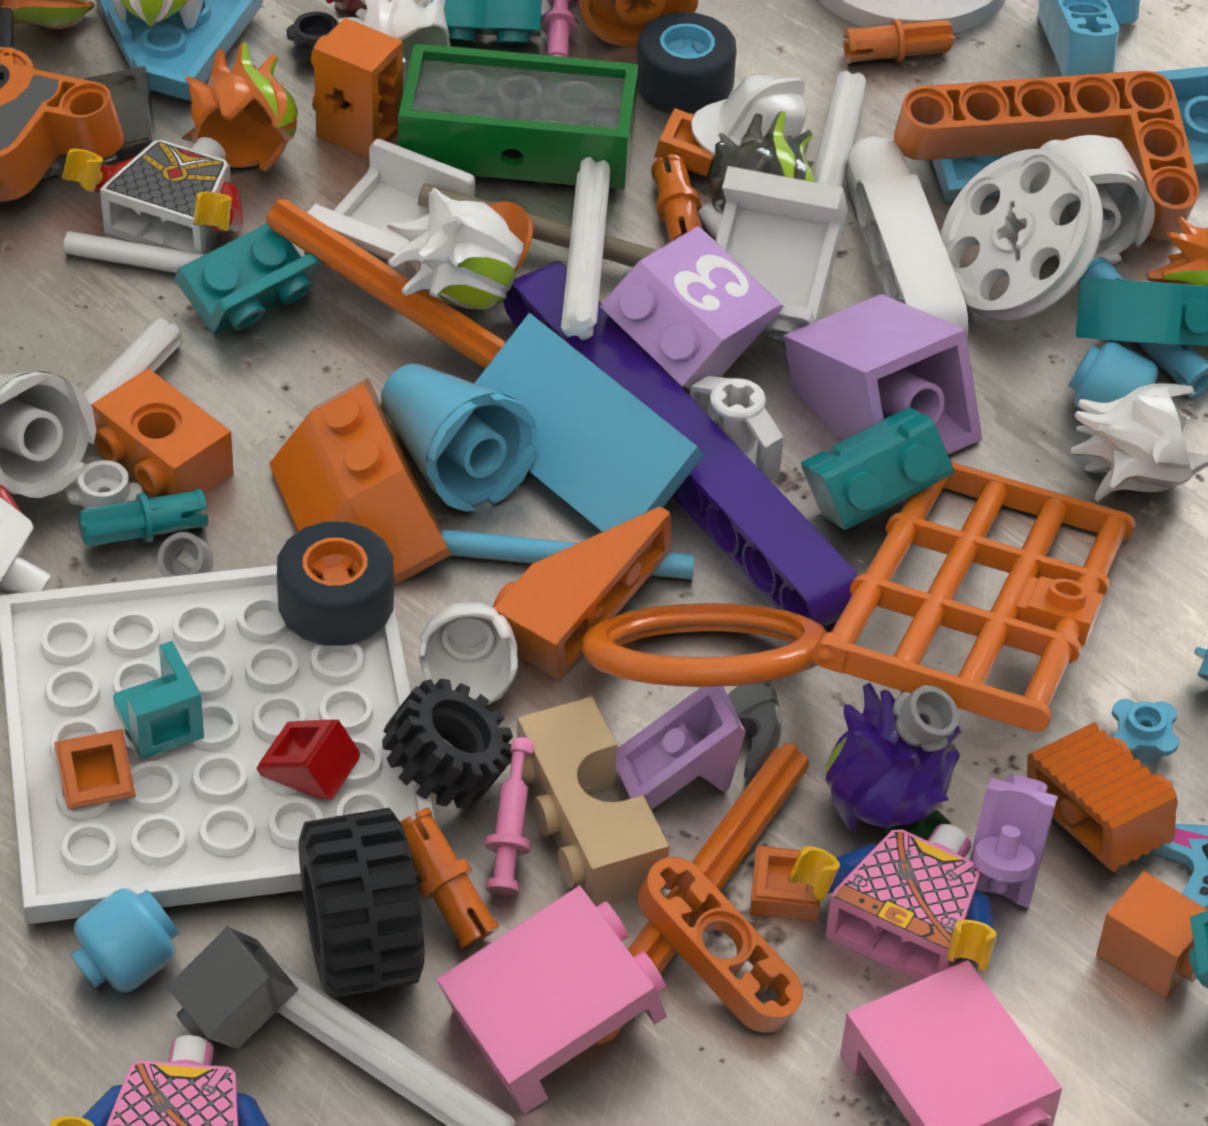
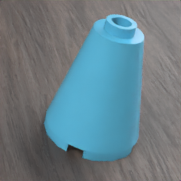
M421 364L402 366L393 372L385 382L381 393L382 408L431 490L445 504L465 512L474 511L476 509L471 505L484 502V500H490L493 504H496L505 499L524 480L535 459L536 447L531 444V426L536 430L537 428L535 419L519 401L511 396Z

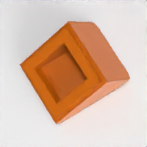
M123 729L54 743V752L67 810L136 797Z

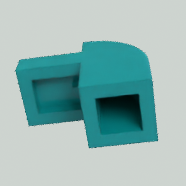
M1080 278L1076 337L1208 346V286Z

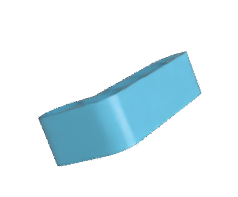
M1039 0L1038 17L1062 75L1115 73L1119 25L1133 23L1139 19L1141 0Z

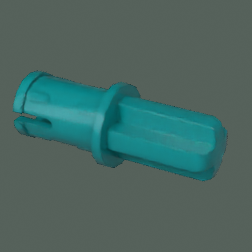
M193 489L191 492L147 498L145 493L136 494L135 501L81 510L78 521L79 531L84 544L88 546L141 537L144 543L153 542L154 535L207 528L208 515L201 513V510L207 509V504L201 489Z

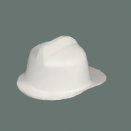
M765 74L748 76L739 84L728 99L709 104L696 111L691 121L692 135L701 147L712 155L726 161L742 164L764 162L778 157L773 137L777 119L781 111L786 113L783 128L784 139L793 152L800 151L801 143L808 137L807 130L804 127L807 116V104L803 98L805 82L799 77L778 79Z

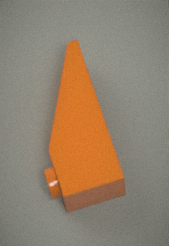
M659 506L531 564L516 582L511 581L507 583L498 593L493 608L496 609L499 615H503L512 628L517 642V657L560 681L582 656L583 652L580 644L587 630L602 620L616 616L671 552L670 512Z

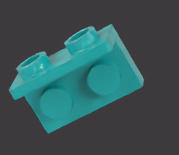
M266 223L178 268L174 280L214 336L231 326L237 331L247 328L265 313L267 307L279 301H282L284 305H290L304 297L313 288L311 281L321 260L311 253L301 257L290 241L273 231Z

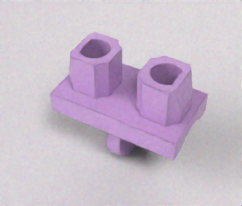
M1017 774L1008 775L1006 781L990 778L969 859L973 861L976 868L981 872L979 891L1000 894L1009 898L1016 905L1029 908L1058 798V796L1046 793L1048 786L1044 782Z

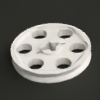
M1027 149L1017 151L999 158L982 169L966 184L954 200L940 234L966 305L977 314L988 319L1013 321L1036 315L1058 302L1080 280L1095 255L1103 224L1101 198L1095 184L1085 172L1065 156L1050 150ZM1050 169V177L1047 184L1040 191L1030 193L1029 188L1033 178L1039 172ZM1000 191V198L996 207L991 212L980 215V207L984 199L989 194ZM1074 201H1080V211L1072 222L1061 226L1059 223L1060 216L1065 207ZM979 244L980 251L977 259L968 267L960 268V259L963 253L970 246ZM1060 255V264L1056 272L1049 278L1040 280L1039 272L1043 263L1051 256ZM1009 276L1010 281L1006 292L1000 298L990 301L989 293L993 284L998 279Z

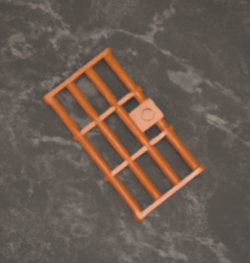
M951 461L954 468L953 475L910 496L901 512L890 517L886 524V531L888 533L865 574L858 575L850 586L852 597L833 630L820 637L813 649L812 657L814 662L822 668L845 673L903 692H909L910 694L921 686H935L944 690L953 699L958 709L1033 732H1041L1048 727L1051 720L1052 712L1049 705L1068 663L1077 660L1081 652V646L1086 645L1096 622L1103 596L1107 593L1110 585L1107 575L1123 540L1131 537L1136 523L1134 518L1128 513ZM943 488L978 498L961 530L925 520ZM1002 505L1037 515L1022 548L986 538ZM1062 523L1098 533L1083 567L1046 556ZM911 544L947 554L928 592L891 582ZM972 562L1009 573L991 611L953 600ZM876 606L914 617L893 656L855 645ZM939 626L977 636L958 676L919 665ZM1003 645L1042 656L1024 696L984 685Z

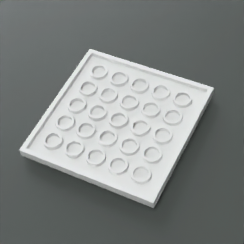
M277 565L0 595V642L26 924L80 918L106 897L121 888L133 890L137 895H140L147 889L162 908L301 891L302 883L298 845L305 821L390 808L400 822L408 816L414 820L416 812L429 808L435 820L430 795L427 799L422 798L416 794L420 787L419 784L412 780L406 786L398 778L404 769L401 766L390 767L386 758L392 751L385 750L382 746V739L386 735L383 732L385 725L411 693L395 608L386 625L369 639L348 646H323L302 639L286 626L278 610ZM173 641L201 694L204 738L140 759L114 708L113 695L116 692L161 678L159 645ZM339 719L360 752L358 762L335 797L331 800L315 798L262 777L256 769L259 765L258 763L287 721ZM123 729L136 797L67 810L54 752V743ZM414 868L415 876H419L416 869Z

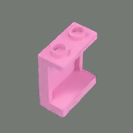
M580 885L436 979L452 1011L524 1115L548 1099L539 1080L643 1011L646 1012L654 1024L667 1017L658 995L667 986L658 969L644 951L635 957L631 955L622 943L623 940L629 937L628 932L616 912L607 901L596 907Z
M969 960L858 1007L846 1014L840 1054L854 1074L869 1068L874 1071L911 1126H1053L1062 1086Z

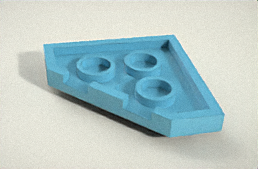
M95 0L140 87L191 101L192 98L189 91L190 85L185 78L190 76L205 83L211 75L217 49L224 50L226 55L263 5V0H204L195 27L187 29L179 11L149 27L145 21L133 15L127 8L126 21L119 20L112 0Z

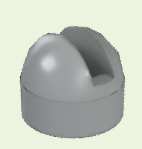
M178 532L169 536L162 543L157 555V564L164 577L211 572L214 567L213 553L205 541L191 533ZM183 550L188 552L197 561L192 570L177 560Z

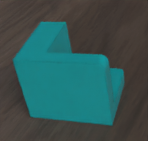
M173 641L159 645L161 678L116 692L113 695L114 708L140 759L204 738L201 694Z

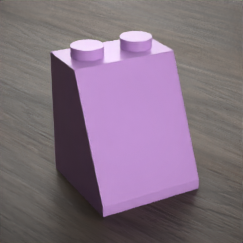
M880 294L783 335L793 390L840 441L865 430L907 407L918 411L919 414L922 413L932 418L948 455L982 440L966 329Z

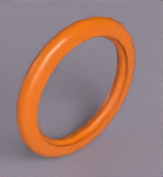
M734 603L675 604L630 611L602 620L587 630L580 647L588 664L601 672L622 679L675 687H723L763 683L789 677L814 668L817 664L812 657L813 649L820 637L827 632L823 625L781 609ZM696 631L751 633L775 637L791 643L764 652L724 657L656 655L620 646L636 639L655 635Z

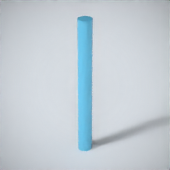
M443 530L442 533L452 554L450 556L533 564L577 544L454 530ZM670 552L650 576L692 580L695 555Z

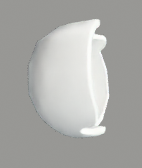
M480 602L454 603L431 616L420 636L421 644L419 645L418 654L425 681L431 679L435 685L440 678L449 679L452 690H455L460 683L470 687L469 696L476 700L481 693L489 700L486 706L502 699L514 681L518 667L517 642L506 618L503 615H499L495 608Z

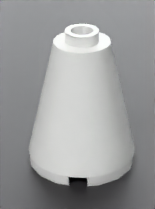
M34 371L0 374V485L4 486L10 493L33 498H42L62 491L80 476L86 463L81 461L86 452L88 442L94 444L96 426L91 404L81 388L54 373Z

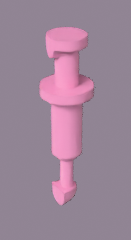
M548 0L549 5L553 6V8L542 16L541 23L543 32L548 35L547 55L568 57L569 37L575 34L578 26L576 15L568 10L573 6L574 0Z
M518 737L512 741L510 779L501 784L496 832L485 837V848L496 853L494 877L486 880L485 890L497 895L510 896L519 894L520 883L514 878L517 855L528 854L531 849L530 840L523 837L528 786L522 781L525 755L533 754L534 743L530 738Z

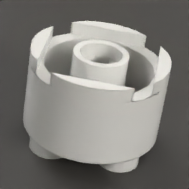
M1083 135L1064 141L1051 140L1041 146L1040 149L1054 151L1068 158L1090 177L1098 190L1102 203L1103 224L1100 241L1092 260L1104 257L1113 265L1122 260L1120 253L1134 242L1138 248L1151 231L1155 217V206L1146 184L1123 143L1117 138ZM1050 169L1039 172L1030 183V193L1040 191L1047 184L1050 177ZM1074 201L1065 207L1060 216L1059 223L1061 226L1072 222L1080 211V201ZM1054 255L1060 262V255Z

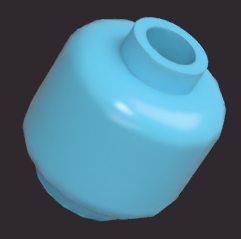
M1109 341L1101 349L1092 344L1068 384L1070 388L1075 390L1073 403L1078 410L1083 411L1078 406L1080 399L1110 403L1123 398L1138 387L1154 384L1158 377V368L1153 361L1118 341Z
M121 888L78 918L74 924V935L81 947L70 955L95 989L107 980L115 990L121 993H129L172 962L176 953L172 939L180 933L147 889L140 895H137L133 890Z

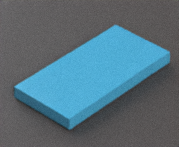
M530 313L474 383L511 396L525 406L535 419L537 428L536 430L531 426V444L536 447V453L529 471L602 532L659 506L663 508L705 455L702 449Z

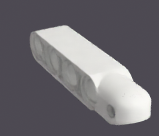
M879 136L859 139L848 153L846 184L855 206L858 223L883 294L966 329L968 337L969 325L965 299L918 176L910 173L904 154L894 141Z

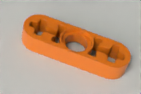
M667 857L657 861L651 867L638 891V904L645 917L745 1026L761 1033H771L782 1029L799 1008L803 998L802 985L795 972L695 864L683 858ZM677 886L685 894L683 898L675 896L668 900L662 895L661 890L663 887L670 890ZM702 910L704 913L699 917L695 925L690 927L686 923L689 916L693 919L698 911ZM717 930L727 934L735 943L737 955L729 959L714 956L704 945L703 933ZM747 961L750 962L753 966L751 972L747 970L740 980L737 979L735 976L740 972ZM772 989L779 997L776 1002L770 1000L763 1004L755 996L758 991L763 993Z

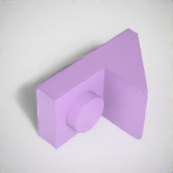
M700 687L617 748L616 769L630 799L644 795L652 810L699 775L723 792L730 788L746 731L724 687Z

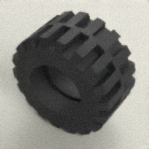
M390 808L305 821L298 845L300 874L308 929L322 984L332 998L418 983L425 961L422 913L408 841L403 826Z

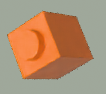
M1143 871L1107 912L1096 955L1167 999L1184 977L1191 982L1197 979L1189 961V950L1194 947L1190 917L1207 911V909Z

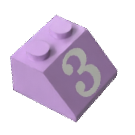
M697 226L641 259L601 303L600 307L679 384L690 389V386L707 376L721 377L782 310L784 305L702 228Z

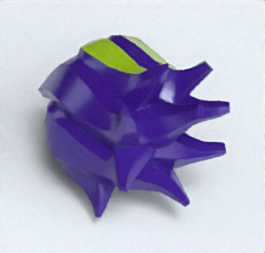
M867 683L862 687L864 692V710L862 714L850 704L844 705L843 713L848 731L838 739L826 763L825 780L830 786L833 803L850 833L857 831V818L869 824L887 828L910 825L931 816L939 808L941 802L949 800L946 794L950 786L953 769L960 758V753L957 749L948 750L949 745L962 733L959 726L955 728L951 736L947 737V745L939 751L926 752L921 746L909 745L896 730L897 716L893 713L895 699L891 692L888 690L880 691V700L871 683Z

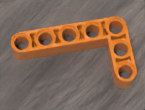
M1130 71L921 86L907 93L903 100L894 131V142L902 150L904 156L922 161L1008 155L1021 150L1040 149L1043 144L1051 140L1064 141L1083 135L1117 138L1129 152L1154 202L1155 217L1148 236L1157 240H1169L1168 232L1181 234L1177 218L1182 217L1187 221L1199 196V184L1174 88L1167 78L1154 71Z

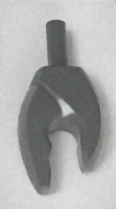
M772 681L739 685L728 694L746 731L745 735L752 737L750 752L747 756L744 777L752 779L773 750L777 748L781 737L782 719L777 693L770 687Z

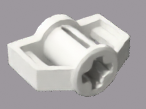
M707 376L690 386V397L770 481L780 475L784 436L765 409V393L760 386L746 379H728L715 376Z

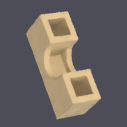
M587 697L517 717V738H530L534 743L533 754H528L524 757L522 781H524L525 785H529L534 796V813L544 836L553 835L559 847L558 860L566 884L570 888L580 885L596 907L605 901L611 905L637 897L639 888L651 867L657 861L669 857L670 846L644 795L619 802H605L590 796L593 793L615 787L617 743L593 697Z

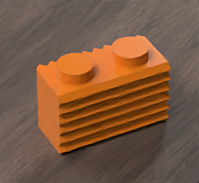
M1096 722L1027 754V777L1044 782L1048 786L1046 793L1058 796L1053 818L1110 870L1116 872L1120 865L1127 866L1131 859L1137 861L1142 853L1148 856L1153 848L1159 850L1163 843L1170 844L1174 839L1178 799L1173 786L1164 776L1156 773L1150 774L1148 767H1142L1139 759L1133 758L1129 747L1121 739L1113 738V736L1108 738L1105 729L1100 730Z

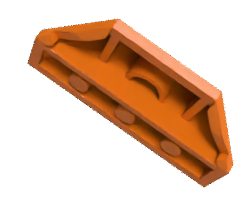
M368 378L314 406L270 461L269 465L298 532L305 527L322 522L347 521L369 528L385 540L393 555L395 585L452 555Z

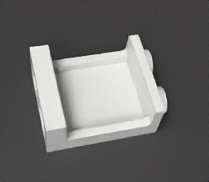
M376 139L369 147L370 166L368 172L334 210H330L314 204L307 213L389 266V259L410 241L387 228L388 222H409L429 214V208L418 206V197L423 184L426 183L475 197V178L472 174L382 139ZM404 261L393 267L394 270L410 280L417 273L409 261ZM320 263L319 267L337 273L324 263Z
M728 166L722 186L726 204L716 242L784 305L782 310L762 331L767 337L784 342L783 335L820 320L848 211L844 190L842 187Z

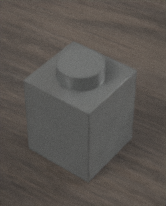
M228 926L166 987L183 1007L177 1013V1017L193 1036L204 1038L209 1042L214 1040L239 1049L299 990L257 939Z

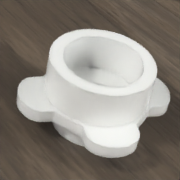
M100 460L86 465L78 476V482L70 484L66 493L67 499L71 504L81 505L86 509L135 501L136 494L142 493V487L138 483L129 482L128 472L121 464L109 460Z

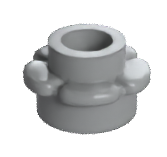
M921 686L911 694L903 692L897 697L893 705V713L897 716L895 727L901 738L909 745L921 746L926 752H935L943 749L948 743L947 737L954 733L958 725L959 714L955 702L944 690L935 686Z

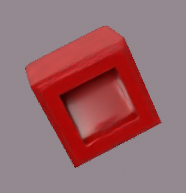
M339 719L287 721L258 763L259 765L256 769L262 777L315 798L331 800L335 797L358 762L360 752Z

